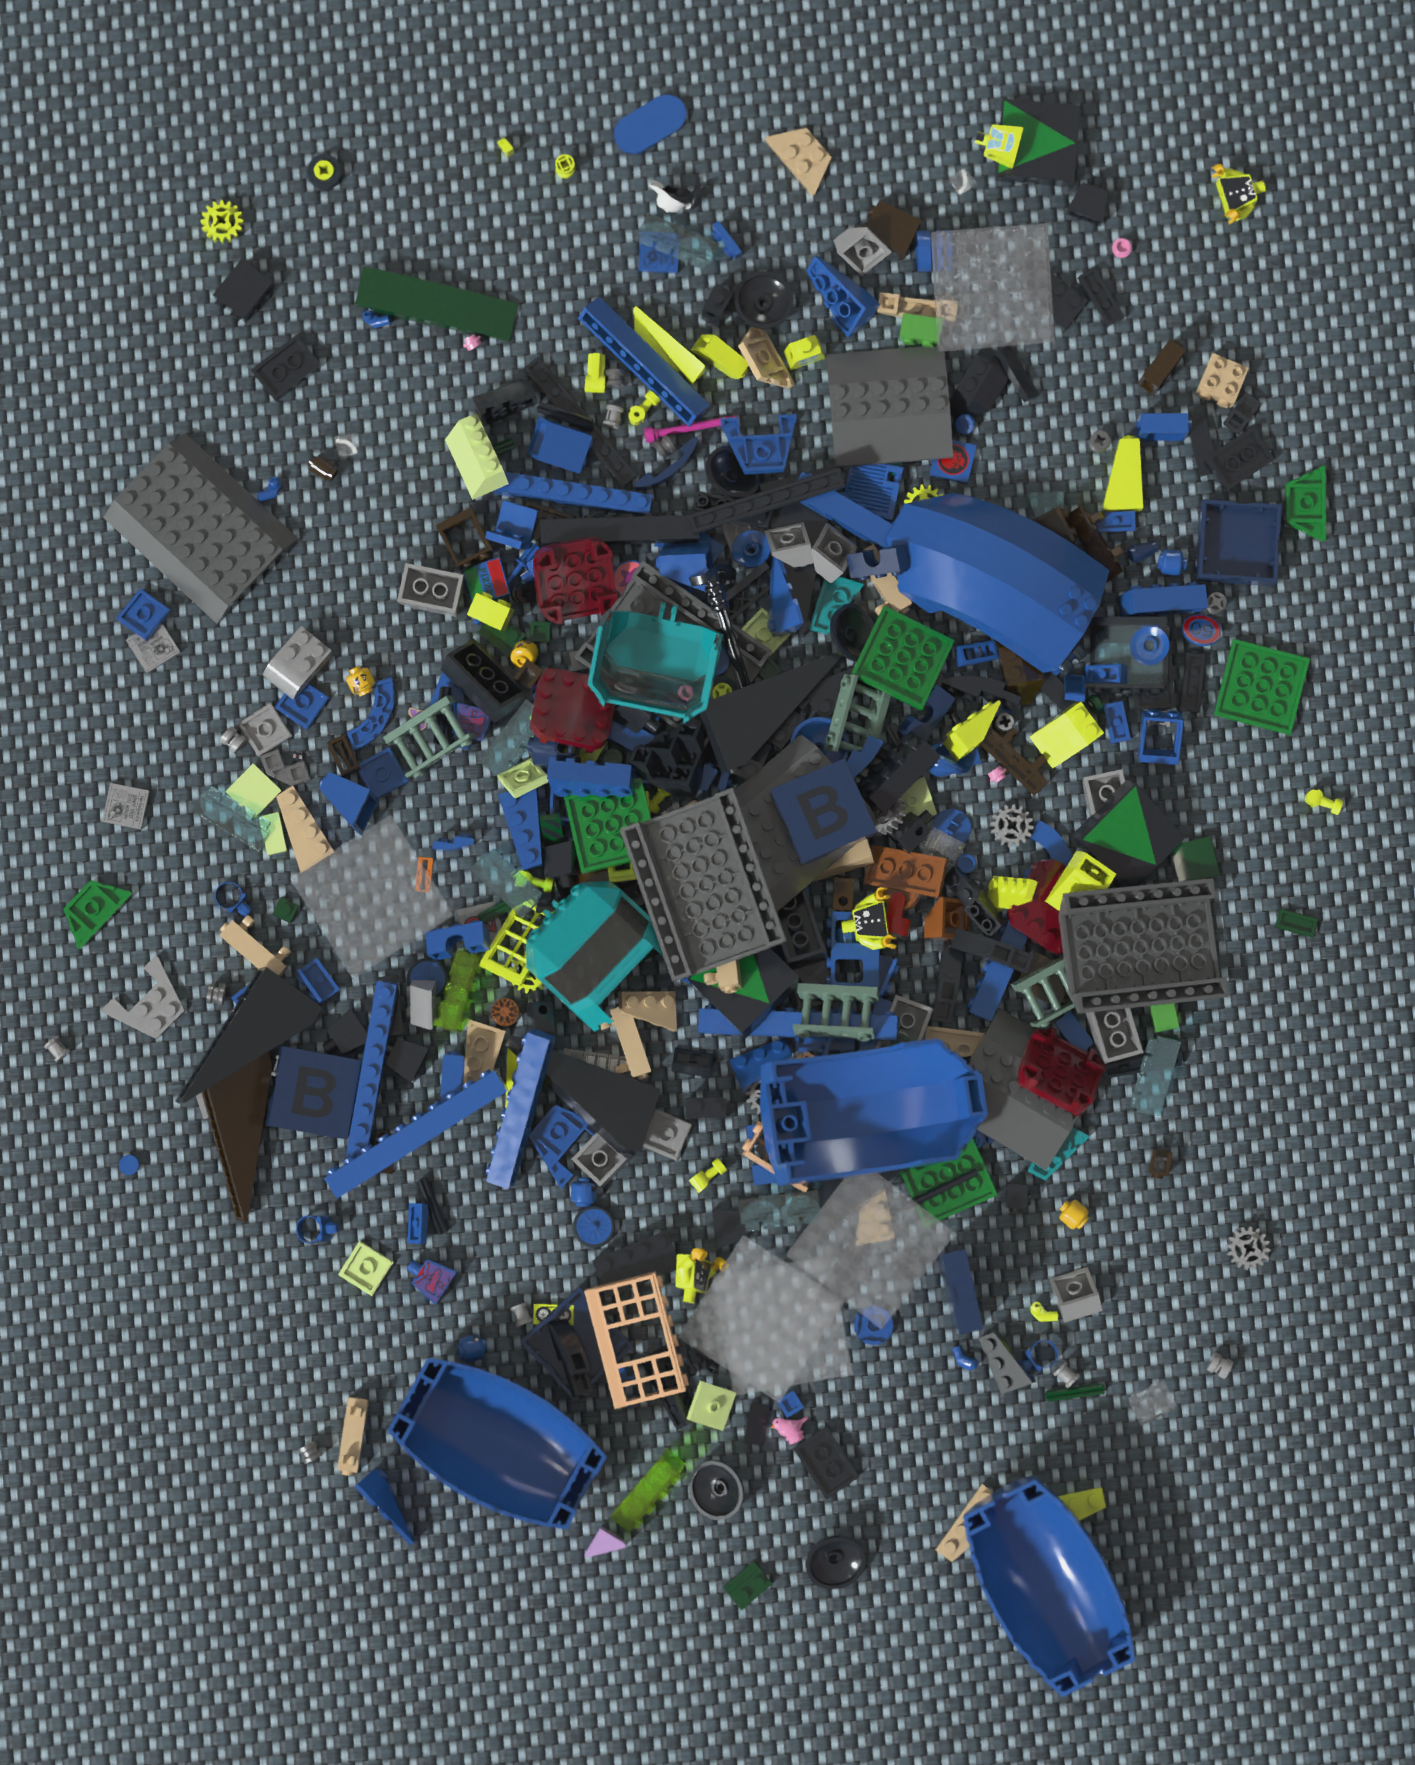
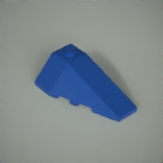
M818 255L814 257L807 269V273L817 291H820L825 299L824 304L826 308H830L834 316L832 319L836 326L847 337H851L872 319L880 304L868 291Z
M774 556L771 558L769 621H767L769 632H772L773 637L797 632L804 621L797 598L792 599L791 583H786L787 573L784 564Z
M375 1468L355 1488L372 1506L377 1505L379 1507L378 1511L387 1521L391 1520L394 1529L412 1545L415 1539L390 1482L387 1480L389 1476L383 1469L378 1470Z

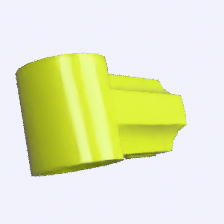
M600 353L588 354L585 392L605 393V355Z

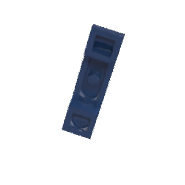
M695 436L680 448V452L683 455L655 478L650 473H647L634 483V489L636 491L651 489L677 475L692 458L698 445V438Z

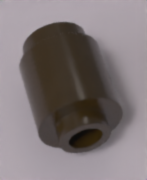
M320 454L317 457L313 456L308 464L310 466L309 471L325 481L332 482L339 471L335 463Z

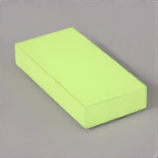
M279 812L259 816L267 855L287 852Z

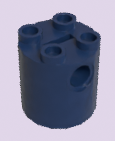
M536 735L528 740L527 751L532 753V761L536 766L548 767L549 756L556 757V761L566 762V758L574 759V762L581 763L579 752L583 748L548 740L544 744L539 742L540 739ZM569 746L568 751L564 753V749Z

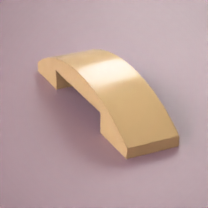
M880 292V306L877 312L902 318L903 313L941 318L942 322H955L958 301L941 299L932 301L900 297L898 294Z

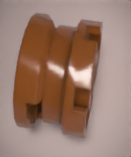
M502 998L493 1004L491 1016L498 1025L504 1027L511 1026L519 1018V1008L511 999Z

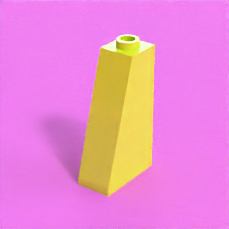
M1130 435L1123 436V439L1119 440L1102 505L1103 512L1142 511L1140 438H1134V436Z

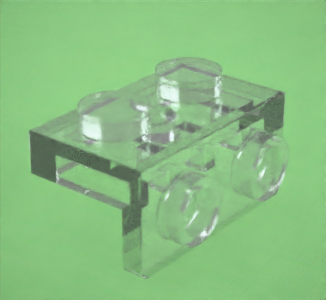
M1165 1381L1155 1382L1148 1389L1133 1393L1128 1399L1140 1425L1177 1408Z

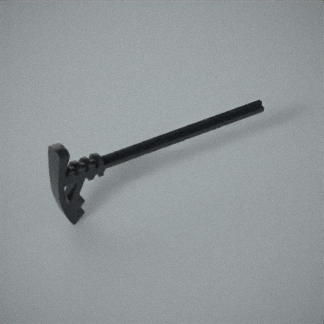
M718 564L704 568L689 577L691 587L705 585L704 589L706 594H708V602L711 603V611H715L739 688L741 689L751 684L727 610L730 604L726 600V592L723 591L724 586L736 582V569L727 564Z

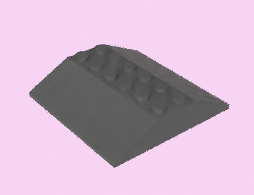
M943 345L826 354L835 468L953 458L950 403Z
M998 1008L967 1063L972 1069L982 1074L988 1116L981 1122L977 1130L1042 1169L1047 1170L1070 1133L1078 1116L1018 1084V1068L1027 1042L1036 1029Z

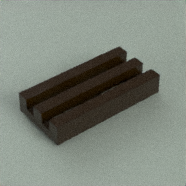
M345 734L327 742L343 778L347 777L346 775L349 773L351 775L354 771L361 770ZM342 740H343V742H344V744H345V746H346V748H347V750H348V752H349V755H350V757H351V759H352V761H353V763H354V766H352V767H351V765H350V763H349V761H348V759H347V757H346V754H345V752H344V750H343V748H342V746H341V744H340V741H342ZM334 744L337 745L347 767L346 770L341 765L333 747Z

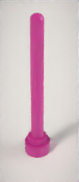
M733 415V416L722 417V418H734V417H737V416ZM721 418L695 422L690 427L686 424L657 430L656 428L646 427L644 428L646 443L655 442L658 437L721 426Z

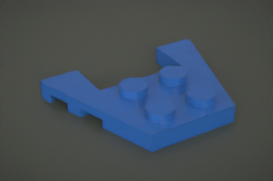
M797 414L779 415L780 434L740 436L738 417L720 419V425L744 474L784 472Z
M554 1105L528 1136L559 1187L563 1188L573 1177V1174L558 1162L559 1159L584 1130L592 1136L596 1132L578 1114Z

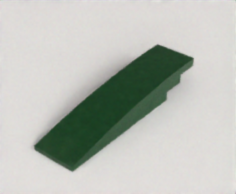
M363 266L355 306L373 309L375 312L393 315L395 318L510 342L518 308V304L365 266Z

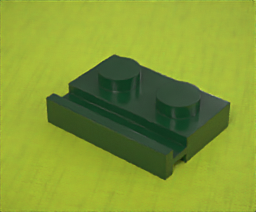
M509 622L506 631H501L488 624H484L478 631L480 636L508 658L515 644L526 637V634L511 622Z
M753 1561L724 1585L723 1588L738 1607L743 1610L773 1583Z

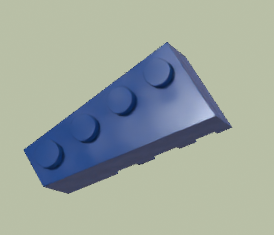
M1198 582L1186 583V586H1180V583L1168 584V587H1161V584L1150 585L1149 588H1143L1142 585L1132 586L1131 590L1118 596L1120 617H1130L1136 614L1137 617H1146L1153 615L1154 612H1156L1157 616L1171 614L1172 611H1175V614L1200 612L1208 608L1206 585H1198Z
M549 756L547 779L554 795L560 797L577 795L579 797H586L587 795H596L598 797L616 795L618 797H626L627 795H633L635 773L631 765L605 762L604 766H601L599 763L589 760L583 764L574 762V759L566 758V762L556 761V757Z
M537 788L517 798H514L509 791L499 794L498 797L523 871L543 866Z

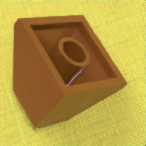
M939 898L925 917L924 938L953 940L957 928L969 932V916L964 911L965 906L959 899Z

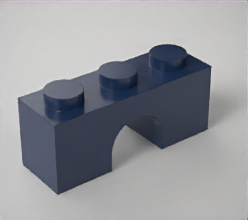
M906 545L892 546L879 550L880 562L876 560L873 549L857 551L846 555L850 577H859V581L870 579L871 575H875V578L886 577L887 573H891L892 576L904 574L903 570L910 568Z
M934 684L926 701V715L922 719H916L908 715L897 731L903 736L912 731L928 742L931 733L941 724L945 713L953 707L955 698L940 686Z

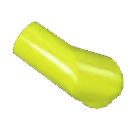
M1040 1302L1032 1303L1030 1311L1038 1321H1058L1057 1311H1046Z

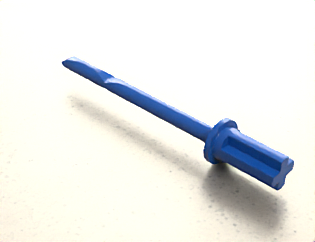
M531 542L530 549H526L519 559H515L519 564L508 576V585H510L523 567L528 569L526 564L535 557V552L541 549L533 542ZM475 619L473 623L479 625L481 621Z

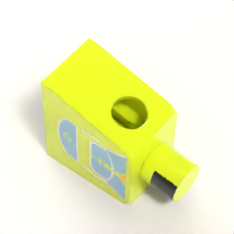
M992 125L989 134L977 132L975 143L986 146L985 157L1013 168L1023 127Z
M816 335L792 342L784 351L790 371L825 359L820 341Z

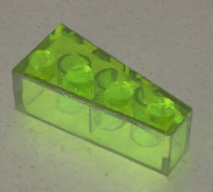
M457 950L449 974L450 980L447 981L443 995L445 997L440 1002L438 1008L439 1017L438 1019L435 1018L433 1026L457 1034H459L460 1030H464L466 1019H464L465 1011L469 1012L472 1000L469 999L470 994L475 992L478 983L475 977L482 970V967L479 966L481 963L480 956Z
M667 1448L660 1459L653 1464L647 1474L642 1477L610 1517L628 1532L632 1528L637 1529L644 1521L641 1519L645 1513L649 1515L656 1507L654 1502L658 1498L662 1500L669 1492L666 1488L671 1483L675 1485L682 1477L679 1473L686 1463Z

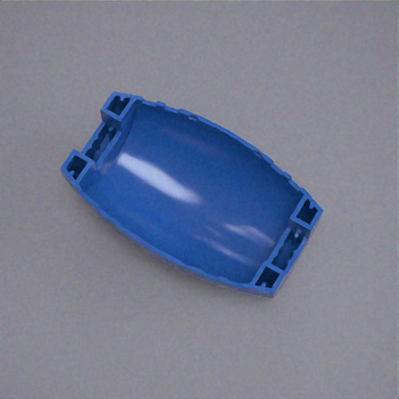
M427 1358L388 1429L393 1438L397 1440L400 1446L416 1462L446 1486L464 1497L503 1515L541 1526L568 1529L581 1500L607 1457L571 1419L531 1391L503 1377L478 1368Z

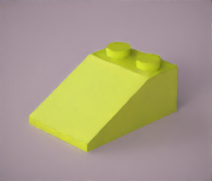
M1076 701L1029 737L1051 768H1054L1104 734V732L1082 702Z

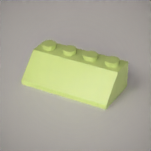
M475 413L459 420L445 440L472 500L508 485L504 470L478 414Z

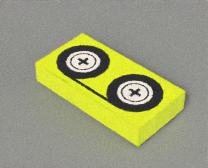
M534 1304L533 1324H539L558 1305ZM574 1305L558 1320L567 1319L573 1325Z

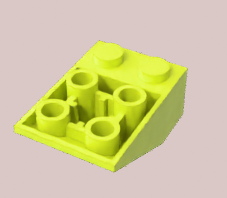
M999 700L994 704L989 702L978 713H973L966 721L960 722L946 734L947 739L943 744L956 762L972 752L984 740L1001 703Z
M1076 851L1045 902L1060 911L1063 893L1107 889L1116 873L1086 852Z

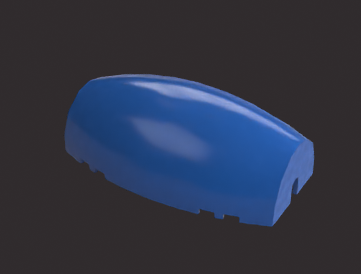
M1031 1475L1010 1483L976 1503L964 1514V1526L967 1542H969L971 1558L983 1592L997 1620L1019 1653L1024 1655L1030 1663L1029 1665L1034 1670L1036 1669L1043 1677V1680L1054 1688L1057 1693L1064 1697L1092 1683L1094 1678L1100 1673L1106 1676L1135 1661L1136 1656L1132 1632L1125 1605L1102 1553L1076 1515L1038 1477Z

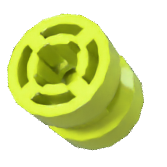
M567 154L557 157L555 167L558 176L565 179L572 177L575 173L574 159Z

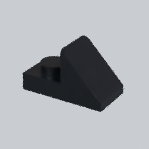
M555 882L553 892L534 893L533 901L536 913H543L545 909L554 912L556 909L551 903L554 900L559 903L561 900L566 899L571 894L570 891L561 889V885Z

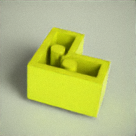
M482 592V594L476 593L467 615L496 629L506 631L514 613V609L510 608L512 604L498 599L496 602L492 600L493 596L486 592Z

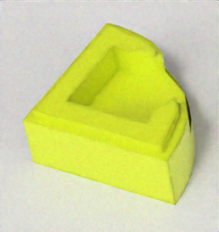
M505 138L497 141V144L507 157L514 154L513 147Z

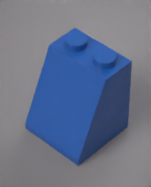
M539 416L527 454L536 460L580 474L581 469H584L586 465L587 452L590 451L593 445V436Z
M711 542L665 544L658 557H656L657 569L660 568V575L691 586L689 580L691 575L704 568L714 566ZM705 585L693 586L705 592Z
M328 771L327 775L320 782V790L352 828L362 836L379 802L378 798L370 789Z

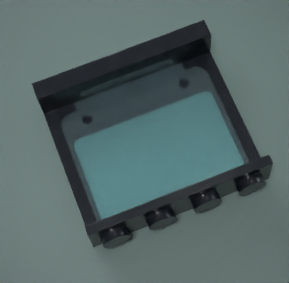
M1093 617L1089 623L1091 627L1090 665H1126L1127 684L1086 683V688L1094 694H1102L1103 690L1111 691L1113 694H1122L1123 691H1130L1131 694H1142V691H1150L1151 694H1162V691H1168L1169 652L1160 663L1144 665L1132 656L1130 642L1134 633L1140 628L1158 627L1166 633L1170 643L1171 620L1168 617ZM1154 632L1144 633L1137 640V652L1144 659H1154L1163 651V640ZM1154 635L1158 648L1154 653L1148 654L1143 651L1142 642ZM1153 640L1146 641L1144 644L1145 650H1154L1155 642Z

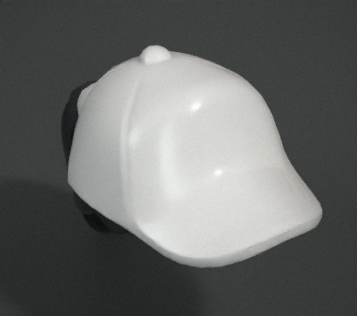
M652 181L649 184L658 193L657 205L666 212H677L683 208L690 210L696 208L701 193L705 188L704 185H701L691 192L684 188H672L669 185L663 186L658 181Z

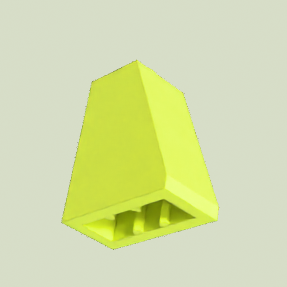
M701 334L691 349L692 352L732 379L743 378L748 372L747 367L749 365L746 359L716 335Z

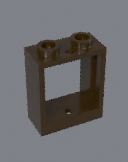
M1169 339L1142 375L1138 386L1154 396L1182 359L1186 351L1183 349L1184 346L1177 340L1172 341Z
M471 507L436 525L458 570H465L473 566L475 561L479 559L484 561L491 557L493 549L488 539H485L486 536ZM471 520L485 549L459 561L445 533Z

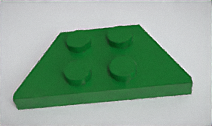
M1321 466L1285 484V524L1321 542L1326 541L1325 466Z
M92 880L85 885L63 909L79 950L91 940L133 893Z

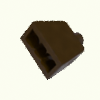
M834 875L833 910H837V912L853 910L854 877ZM845 896L846 902L840 903V897Z

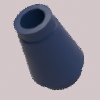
M1155 541L1133 544L1127 549L1128 557L1132 563H1140L1158 552Z

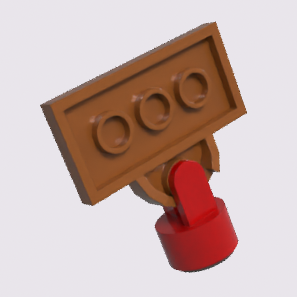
M871 845L870 850L874 864L867 865L863 884L888 888L883 891V896L890 895L889 899H883L889 906L886 915L888 935L905 939L909 934L911 920L903 918L904 912L913 908L919 902L921 895L935 898L941 897L948 859L914 852L908 854L903 850Z

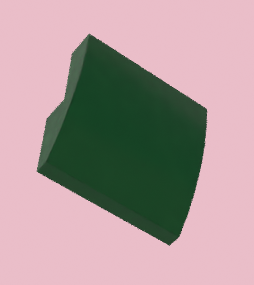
M1211 836L1180 843L1171 852L1178 882L1201 880L1221 875Z

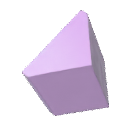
M601 1526L586 1550L585 1555L587 1558L626 1548L627 1544L624 1539Z

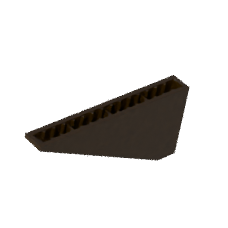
M270 1051L202 1092L236 1220L243 1222L248 1221L272 1069V1055Z

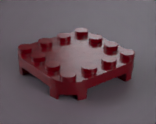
M585 537L550 544L535 552L533 572L537 603L541 613L548 620L555 622V624H563L564 620L594 614L602 616L617 601L618 593L615 589L612 564L613 554L601 538Z
M547 668L540 676L536 686L530 730L540 739L539 742L544 744L548 740L586 749L585 753H593L594 750L605 746L611 731L615 704L606 702L605 706H602L594 691L588 686L589 675L563 669ZM600 678L608 691L615 693L613 683Z
M1043 859L1032 864L1030 867L1032 870L1026 878L1037 881L1032 901L1018 906L1014 904L1012 908L1008 909L1009 924L1044 947L1045 950L1056 954H1063L1059 911L1045 902L1067 866L1053 859Z
M1049 1027L1047 1030L1037 1029L1027 1042L1018 1068L1019 1078L1017 1082L1021 1087L1027 1088L1032 1093L1066 1111L1072 1112L1075 1116H1080L1096 1098L1095 1093L1101 1075L1105 1071V1065L1101 1064V1061L1096 1056L1098 1052L1091 1048L1089 1052H1086L1056 1036V1029Z

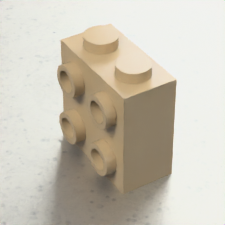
M1212 353L1196 394H1199L1201 399L1216 401L1223 408H1232L1249 368Z

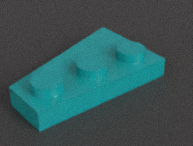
M838 577L832 583L824 579L809 630L828 636L833 613L839 607L851 603L864 584L843 577Z
M1072 1127L1047 1170L1031 1163L1027 1172L1046 1181L1090 1136Z

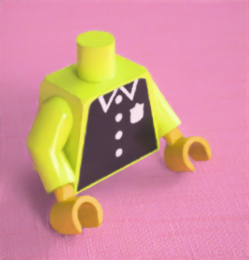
M1221 164L1212 166L1211 169L1216 171L1212 177H1220L1216 182V186L1225 211L1224 216L1231 218L1228 223L1232 224L1234 221L1246 219L1254 210L1258 200L1256 194L1266 191L1264 182L1252 183L1249 174L1224 168Z
M885 887L878 888L875 893L865 897L855 906V909L852 910L853 920L841 921L843 933L855 932L856 941L872 950L886 947L896 948V945L890 944L891 940L896 939V937L888 935L884 902L881 901V899L887 900L890 898V895L883 896V891L888 889Z
M694 1248L691 1253L692 1255L677 1254L675 1286L684 1291L683 1302L695 1303L696 1293L704 1294L709 1279L716 1274L717 1269L722 1272L726 1271L729 1263L722 1257H717L712 1266L711 1262L704 1260L708 1253L702 1248Z

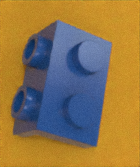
M318 958L297 970L299 975L296 978L302 986L307 985L310 989L308 994L314 1002L318 1001L322 1004L340 991V988Z

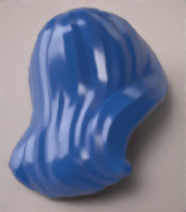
M943 742L931 746L941 756L928 769L932 775L937 777L964 774L975 764L981 765L977 747L956 762Z

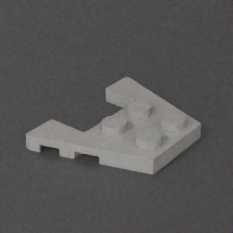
M155 956L144 969L157 981V984L129 1012L115 998L108 1002L101 1011L158 1039L185 1012V1009L159 957Z

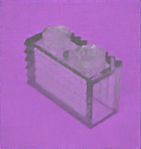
M930 826V834L918 847L921 850L920 853L947 858V868L949 866L954 867L966 844Z

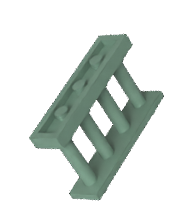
M844 674L840 683L841 688L829 732L825 739L824 751L838 752L840 748L851 753L853 749L861 753L869 735L879 739L891 695L877 688L873 690L857 684L858 675ZM854 691L872 697L869 709L851 702ZM849 710L867 716L864 728L846 721ZM844 729L862 735L859 747L841 740Z
M453 695L445 696L383 737L386 744L394 743L398 745L412 769L405 774L406 778L414 777L417 779L425 774L424 770L459 747L465 748L473 743L472 739L476 737V734L468 733L466 735L451 710L453 709L452 705L456 703ZM440 713L446 715L459 740L451 745L436 722V715ZM424 723L429 724L443 748L436 755L433 754L420 732V726ZM409 733L414 735L428 759L419 766L404 742V736Z
M1064 955L1011 984L1014 991L1025 993L1037 1019L1030 1023L1032 1027L1044 1028L1050 1024V1020L1075 1007L1072 1000L1061 1005L1049 982L1050 975L1058 974L1068 993ZM1037 982L1042 984L1054 1010L1045 1015L1032 991V985Z
M798 983L797 992L799 998L803 999L804 1002L801 1024H793L795 1035L801 1038L816 1036L854 1038L860 1041L875 1040L874 1030L869 1028L871 1004L873 1002L879 1003L880 994L878 987ZM814 999L823 1000L821 1025H809L811 1002ZM834 1000L843 1001L841 1026H829L831 1002ZM854 1001L863 1003L861 1027H849L851 1003Z

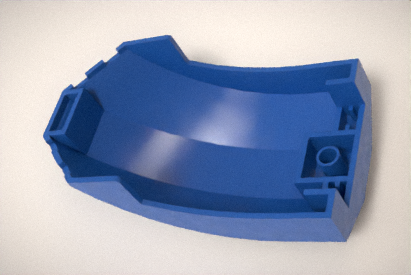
M957 493L904 504L886 536L887 544L890 547L906 545L910 568L903 570L904 574L897 575L899 583L897 586L902 595L928 613L944 611L995 639L1043 673L1057 670L1084 635L1102 600L1109 570L1044 526L1001 506Z
M940 1039L902 1042L891 1047L850 1053L771 1061L761 1065L760 1111L765 1146L778 1186L882 1173L957 1160L965 1145L970 1142L981 1122L988 1116L982 1074L972 1069L962 1057L947 1048Z

